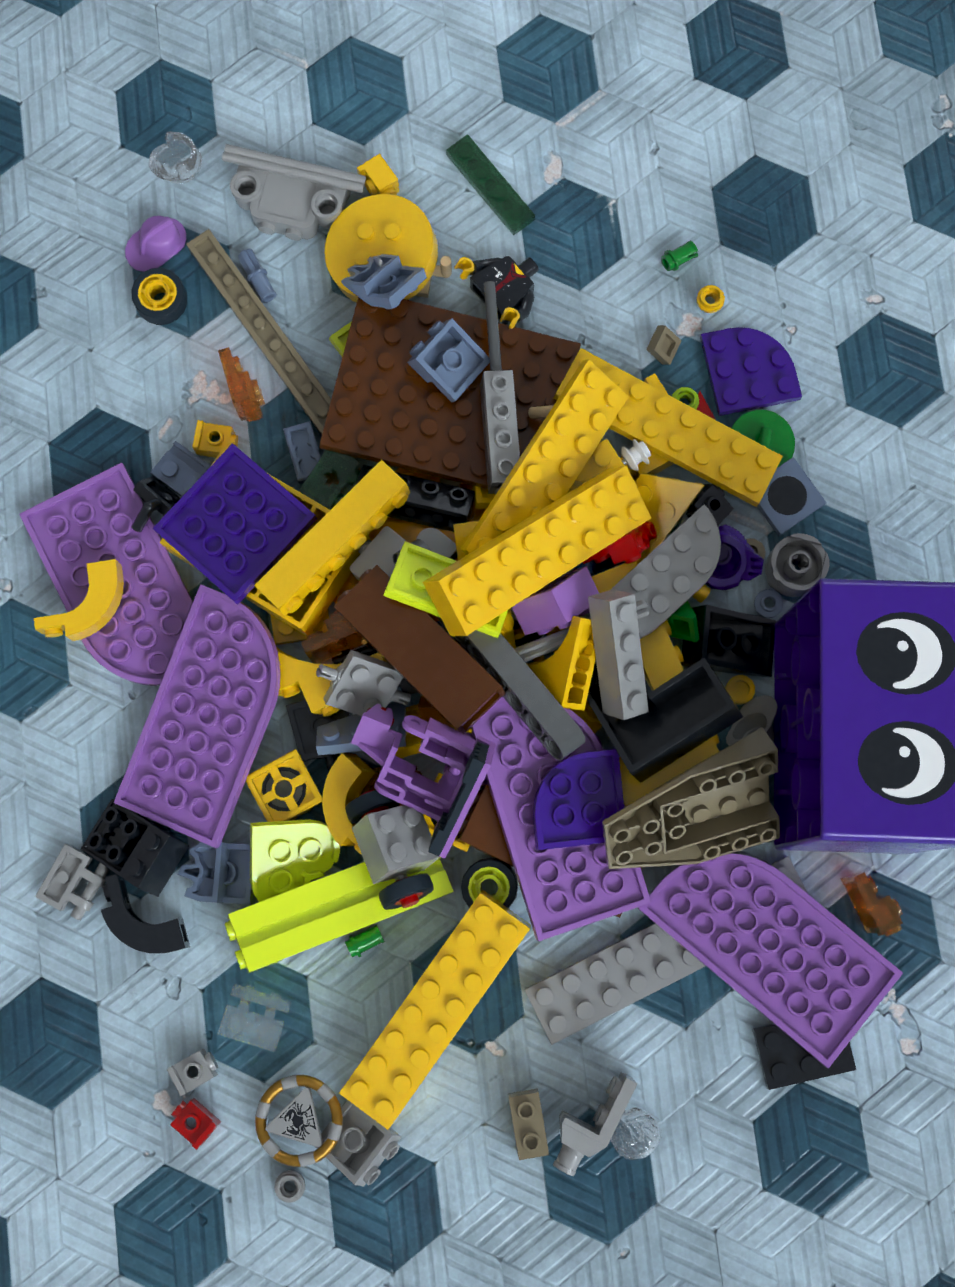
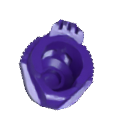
M727 524L718 526L721 540L720 556L717 566L706 584L711 589L730 590L739 586L742 580L749 581L762 575L764 559L747 543L742 533Z

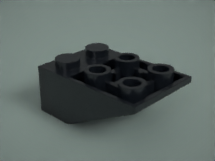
M111 799L81 847V850L138 889L159 897L189 845L138 813L115 804L114 799Z

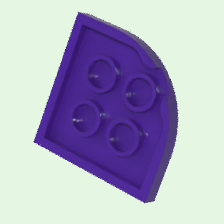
M743 327L701 334L700 341L718 416L801 400L802 393L794 363L786 349L773 337L764 332Z
M616 749L578 753L558 762L547 772L538 786L533 803L536 850L604 843L602 821L624 808L619 754Z

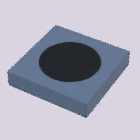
M792 457L776 469L757 507L779 537L827 502L796 459Z

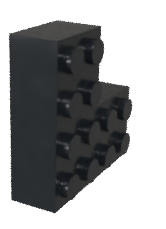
M705 658L699 660L655 690L644 674L649 712L626 720L604 714L602 711L596 662L594 664L587 701L630 774L640 783L744 717Z

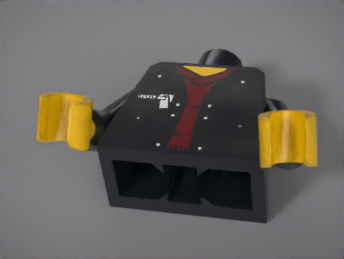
M505 256L502 259L497 257L475 261L467 257L459 259L454 269L459 268L463 270L460 275L462 280L472 275L470 277V289L484 304V283L487 281L495 282L497 314L502 324L510 322L508 328L513 329L516 323L529 316L535 298L533 294L534 283L530 277L539 271L537 264L532 258L528 257L520 265H517L510 256Z

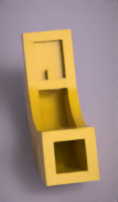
M116 559L86 563L89 587L83 602L77 608L67 613L34 618L35 630L45 634V637H59L65 631L67 638L76 641L89 637L102 629L116 613L122 599L124 587L122 565Z
M341 753L331 767L324 784L322 797L323 814L327 827L340 846H354L355 850L362 855L352 827L356 824H352L348 819L345 807L361 795L364 787L375 774V771L358 755Z

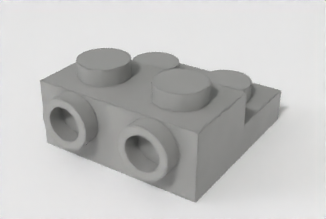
M347 1100L341 1107L343 1127L339 1141L326 1158L354 1185L364 1187L365 1184L371 1185L379 1177L381 1171L378 1167L384 1159L390 1160L398 1152L400 1146L397 1142L401 1136L391 1127L387 1130ZM332 1120L321 1133L323 1143L327 1139Z

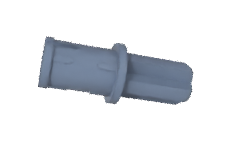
M252 249L242 250L238 255V259L247 274V282L252 283L262 303L272 301L277 294L267 278V270L261 267Z

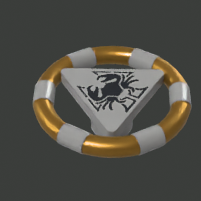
M292 1075L281 1078L272 1084L259 1100L255 1114L256 1133L263 1149L276 1161L293 1167L316 1164L324 1159L339 1141L343 1127V1115L339 1100L326 1083L315 1077ZM299 1086L306 1087L266 1125L271 1102L280 1092ZM311 1089L317 1091L328 1103L331 1111L332 1122L324 1143L321 1137ZM268 1132L319 1148L308 1153L292 1155L282 1151L270 1138Z

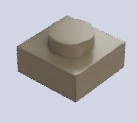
M658 325L646 350L661 364L670 365L681 340L667 326Z

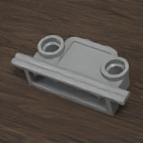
M229 144L225 145L222 156L223 161L239 165L236 174L231 179L230 189L237 204L242 209L250 210L255 226L265 234L279 233L295 241L312 239L317 234L319 225L330 229L334 220L345 209L351 191L362 193L366 181V176Z

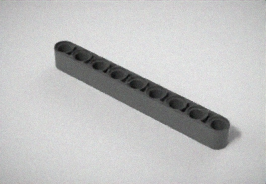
M416 539L412 542L414 545L432 551L421 539ZM401 550L393 554L394 564H396ZM436 616V617L440 620V622L444 625L442 619H441L440 617ZM477 630L468 636H453L460 646L502 686L505 692L503 698L555 759L561 761L585 743V736L580 727L501 633L498 638Z

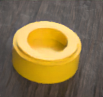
M745 675L732 677L725 686V689L737 705L749 702L755 694L754 682Z

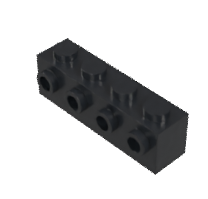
M363 464L356 484L374 467ZM395 472L407 483L411 493L408 495L409 497L405 504L398 509L394 508L387 515L388 517L454 532L453 524L469 522L473 509L474 490Z

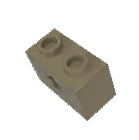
M538 1088L508 1093L519 1160L549 1155Z

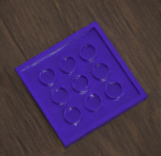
M232 443L153 529L238 605L255 587L254 585L284 556L318 518Z

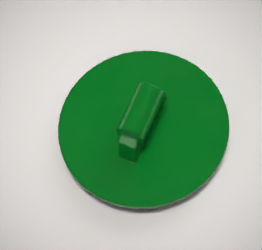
M753 410L743 414L733 424L731 429L782 455L783 457L778 467L793 457L795 451L794 433L788 422L777 413L769 410Z

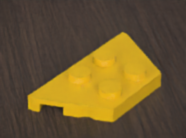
M646 473L639 475L635 482L651 516V519L648 521L652 522L656 528L657 538L652 539L650 547L643 550L641 553L642 557L636 560L637 564L668 537L705 485L698 482L682 481Z

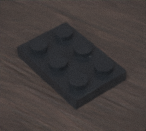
M775 1024L752 1029L768 1090L857 1070L850 1042L832 1065L826 1068Z

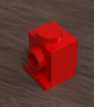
M193 1098L188 1104L183 1100L171 1114L175 1119L170 1125L197 1150L221 1121ZM189 1117L196 1120L195 1128H190L186 1122Z

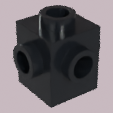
M703 484L705 485L687 509L686 515L690 518L705 504L712 513L717 526H719L734 508L724 498L725 493L720 487L714 484Z

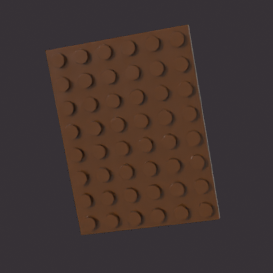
M358 297L323 429L320 448L378 463L382 460L390 466L488 489L480 382L483 372L490 371V363L454 402H451L432 382L427 383L407 363L412 357L409 351L419 341L422 340L425 343L429 339L428 330L437 321L440 320L443 323L451 318L489 357L487 320L406 299L401 300L400 304L393 309L370 306ZM498 323L502 371L513 370L519 452L521 456L545 419H531L528 415L529 408L554 405L557 400L553 398L577 356L581 343L517 327L509 329V325Z

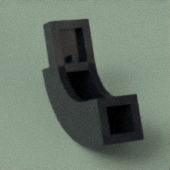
M118 874L105 877L106 884L103 885V891L107 902H111L112 906L101 909V913L110 931L121 942L135 950L155 954L175 952L190 947L183 918L161 924H150L143 921L135 914L131 907L125 880Z

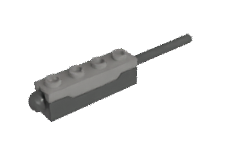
M487 281L484 283L490 371L483 372L480 382L488 494L496 495L519 460L520 452L513 370L502 371L495 282Z

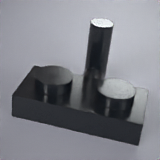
M155 476L138 481L133 491L141 496L145 503L131 528L136 532H142L153 511L157 510L164 517L181 498Z

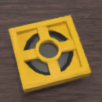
M297 749L288 752L247 776L246 783L267 822L295 820L298 816L307 813L311 808L322 803V795Z

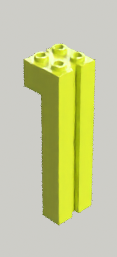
M440 858L424 871L407 875L410 877L426 873L430 876L434 890L420 899V902L407 908L399 907L389 910L383 908L378 894L396 881L391 879L373 884L367 866L363 862L228 914L229 921L225 922V928L230 942L236 940L240 950L235 951V956L240 969L246 968L249 974L453 893L454 891Z

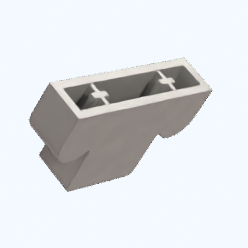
M384 527L372 541L370 539L367 540L360 548V555L350 566L353 576L359 581L360 576L366 570L373 569L378 565L391 577L395 567L393 554L402 549L406 540L390 527ZM426 528L418 534L416 539L424 541L432 552L453 560L457 558L456 544L436 528Z

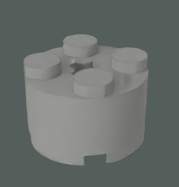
M802 533L790 535L782 539L767 557L765 573L768 585L782 595L801 597L819 579L826 577L829 570V556L815 537ZM794 561L798 562L800 570L795 569V565L792 564Z

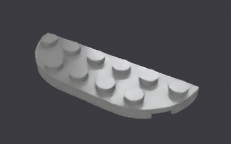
M705 504L612 588L635 594V602L642 599L647 602L650 610L649 615L638 619L640 639L656 630L699 591L709 580L717 566L721 549L720 533L712 513ZM590 612L581 617L591 619Z

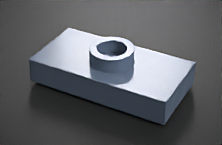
M311 422L284 428L298 483L301 484L326 477Z

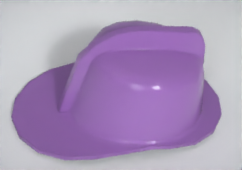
M152 216L148 218L127 242L125 257L129 265L135 270L142 272L151 268L161 267L184 247L187 240L186 230L179 221L170 217Z

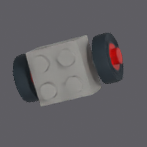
M370 790L352 800L345 807L348 819L352 824H356L352 827L353 833L373 884L391 879L396 881L378 894L383 908L389 910L413 906L420 902V899L430 894L434 887L430 876L426 873L410 877L407 875L424 871L440 857L428 852L432 836L422 813L405 805L399 806L400 803L381 795L376 790Z

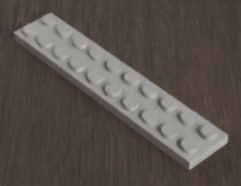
M789 856L771 864V866L785 874L807 893ZM654 923L524 990L552 1045L705 967V965Z

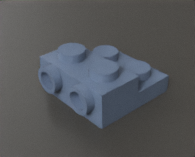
M451 318L443 323L440 320L437 321L428 330L429 339L425 343L422 340L419 341L409 351L412 357L407 363L427 383L432 382L451 402H454L490 363V359Z

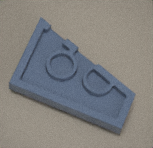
M391 702L386 706V709H392L394 724L390 729L403 734L399 747L406 746V730L403 728L402 722L406 717V706L397 702ZM355 714L318 726L316 736L317 754L328 755L363 751L358 746L351 744L362 716Z

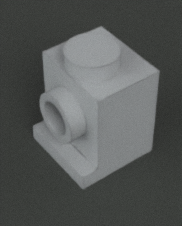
M203 1048L169 1067L167 1071L177 1091L182 1096L216 1077L218 1074L215 1069L218 1068V1064L212 1053H206ZM190 1066L198 1068L197 1077L190 1075Z

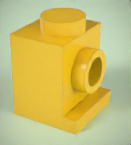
M380 153L357 167V173L366 176L365 187L370 195H397L399 192L398 178Z
M197 420L192 445L197 455L217 458L223 447L227 449L232 443L236 447L238 446V435H235L231 426L205 423L202 420ZM213 435L220 436L218 441H211Z

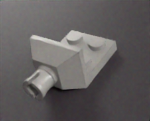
M621 1072L618 1078L615 1076L612 1078L606 1091L609 1094V1098L605 1106L600 1104L594 1114L593 1121H595V1127L563 1110L559 1115L560 1140L563 1144L557 1159L553 1163L554 1167L574 1177L576 1169L585 1155L591 1157L608 1146L637 1086L632 1077Z

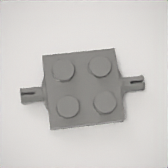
M350 650L345 661L337 669L320 664L316 671L317 677L331 680L330 687L324 696L325 704L360 716L377 703L385 708L391 701L406 706L411 699L409 693L397 690L403 677L388 662Z

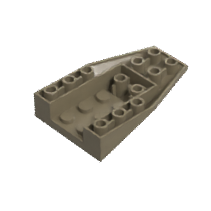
M763 727L691 767L603 820L602 825L608 868L621 869L698 864L780 838L779 815L769 801V775L778 772V749Z

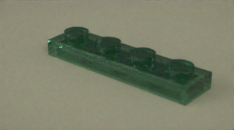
M468 134L446 149L448 158L513 236L535 220V214Z

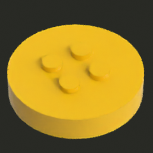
M376 194L355 201L345 208L334 220L325 242V262L332 279L339 289L349 299L357 303L358 296L341 282L342 279L351 276L347 269L354 265H367L369 257L381 254L397 255L402 266L424 268L427 277L417 286L418 288L414 292L409 293L404 298L409 300L418 294L430 280L437 263L438 243L429 220L416 204L398 195Z

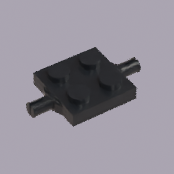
M305 698L300 702L286 705L298 753L303 762L313 759H325L329 773L332 763H335L337 760L336 756L340 753L317 754V727L350 716L349 712L340 709L338 712L326 717L323 714L311 713Z

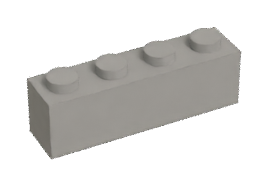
M612 589L588 596L603 713L626 720L649 712L635 594Z

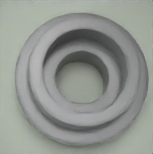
M294 1170L284 1171L275 1181V1193L284 1202L291 1203L297 1201L305 1191L303 1176ZM291 1180L295 1183L296 1188L294 1191H288L285 1188L286 1181Z

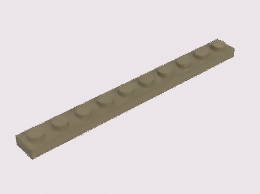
M209 229L188 242L186 244L187 248L322 436L331 398ZM334 452L343 466L357 458Z

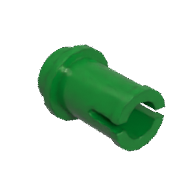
M690 240L672 251L666 250L664 255L661 256V262L667 271H676L680 265L698 257V249Z
M375 925L354 937L350 935V939L346 940L345 944L353 958L357 955L361 957V953L385 941L378 926Z

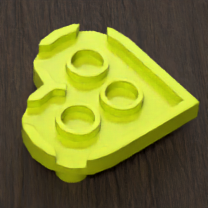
M310 819L250 823V884L252 892L259 902L308 884L313 879L323 877L325 875L324 872L328 871L334 862H338L340 845L331 835L327 824Z

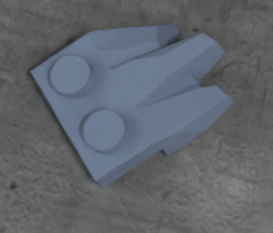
M381 254L369 257L367 265H354L347 270L351 276L342 279L341 282L370 306L393 309L409 293L414 292L418 288L417 286L427 277L424 268L402 266L399 256Z
M200 842L189 849L190 855L195 858V864L182 865L177 874L193 881V886L186 889L185 897L199 902L255 904V896L250 884V844L221 843L219 848H214Z

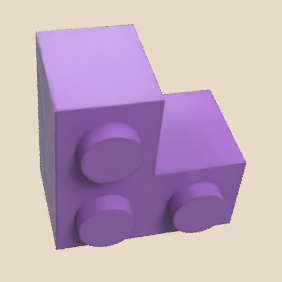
M587 566L566 572L513 606L512 609L525 635L535 632L538 635H543L552 631L556 626L560 630L569 627L573 616L580 617L589 613L588 596L599 594Z

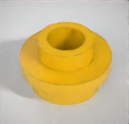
M708 285L700 289L696 301L702 311L715 313L723 307L725 296L719 287ZM712 297L715 303H707L705 298Z

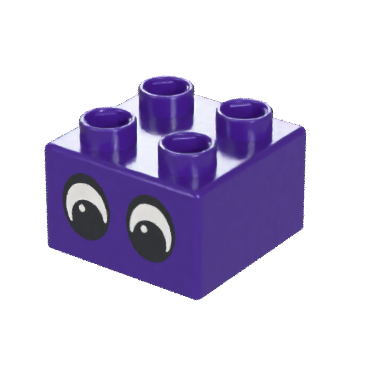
M819 579L775 623L774 699L777 702L778 708L774 718V744L778 749V772L774 773V809L779 815L780 838L774 840L775 849L912 854L955 848V582Z

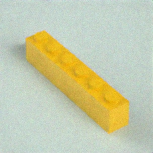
M381 460L254 586L284 616L298 610L303 603V599L310 592L318 590L324 583V578L331 571L338 570L344 564L345 557L352 550L359 549L365 543L366 536L373 529L380 528L386 522L387 515L394 508L398 509L405 504L409 497L408 495L411 493L407 483Z

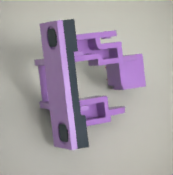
M377 703L363 713L351 744L361 748L382 766L378 779L374 784V788L378 793L437 820L428 852L445 859L488 773L496 743L481 736H478L477 740H475L472 733L466 732L463 734L431 717L427 722L417 716H406L402 722L403 728L407 732L422 738L419 752L450 765L445 769L439 782L436 783L416 773L415 765L395 756L403 734L390 729L394 724L392 709H386Z

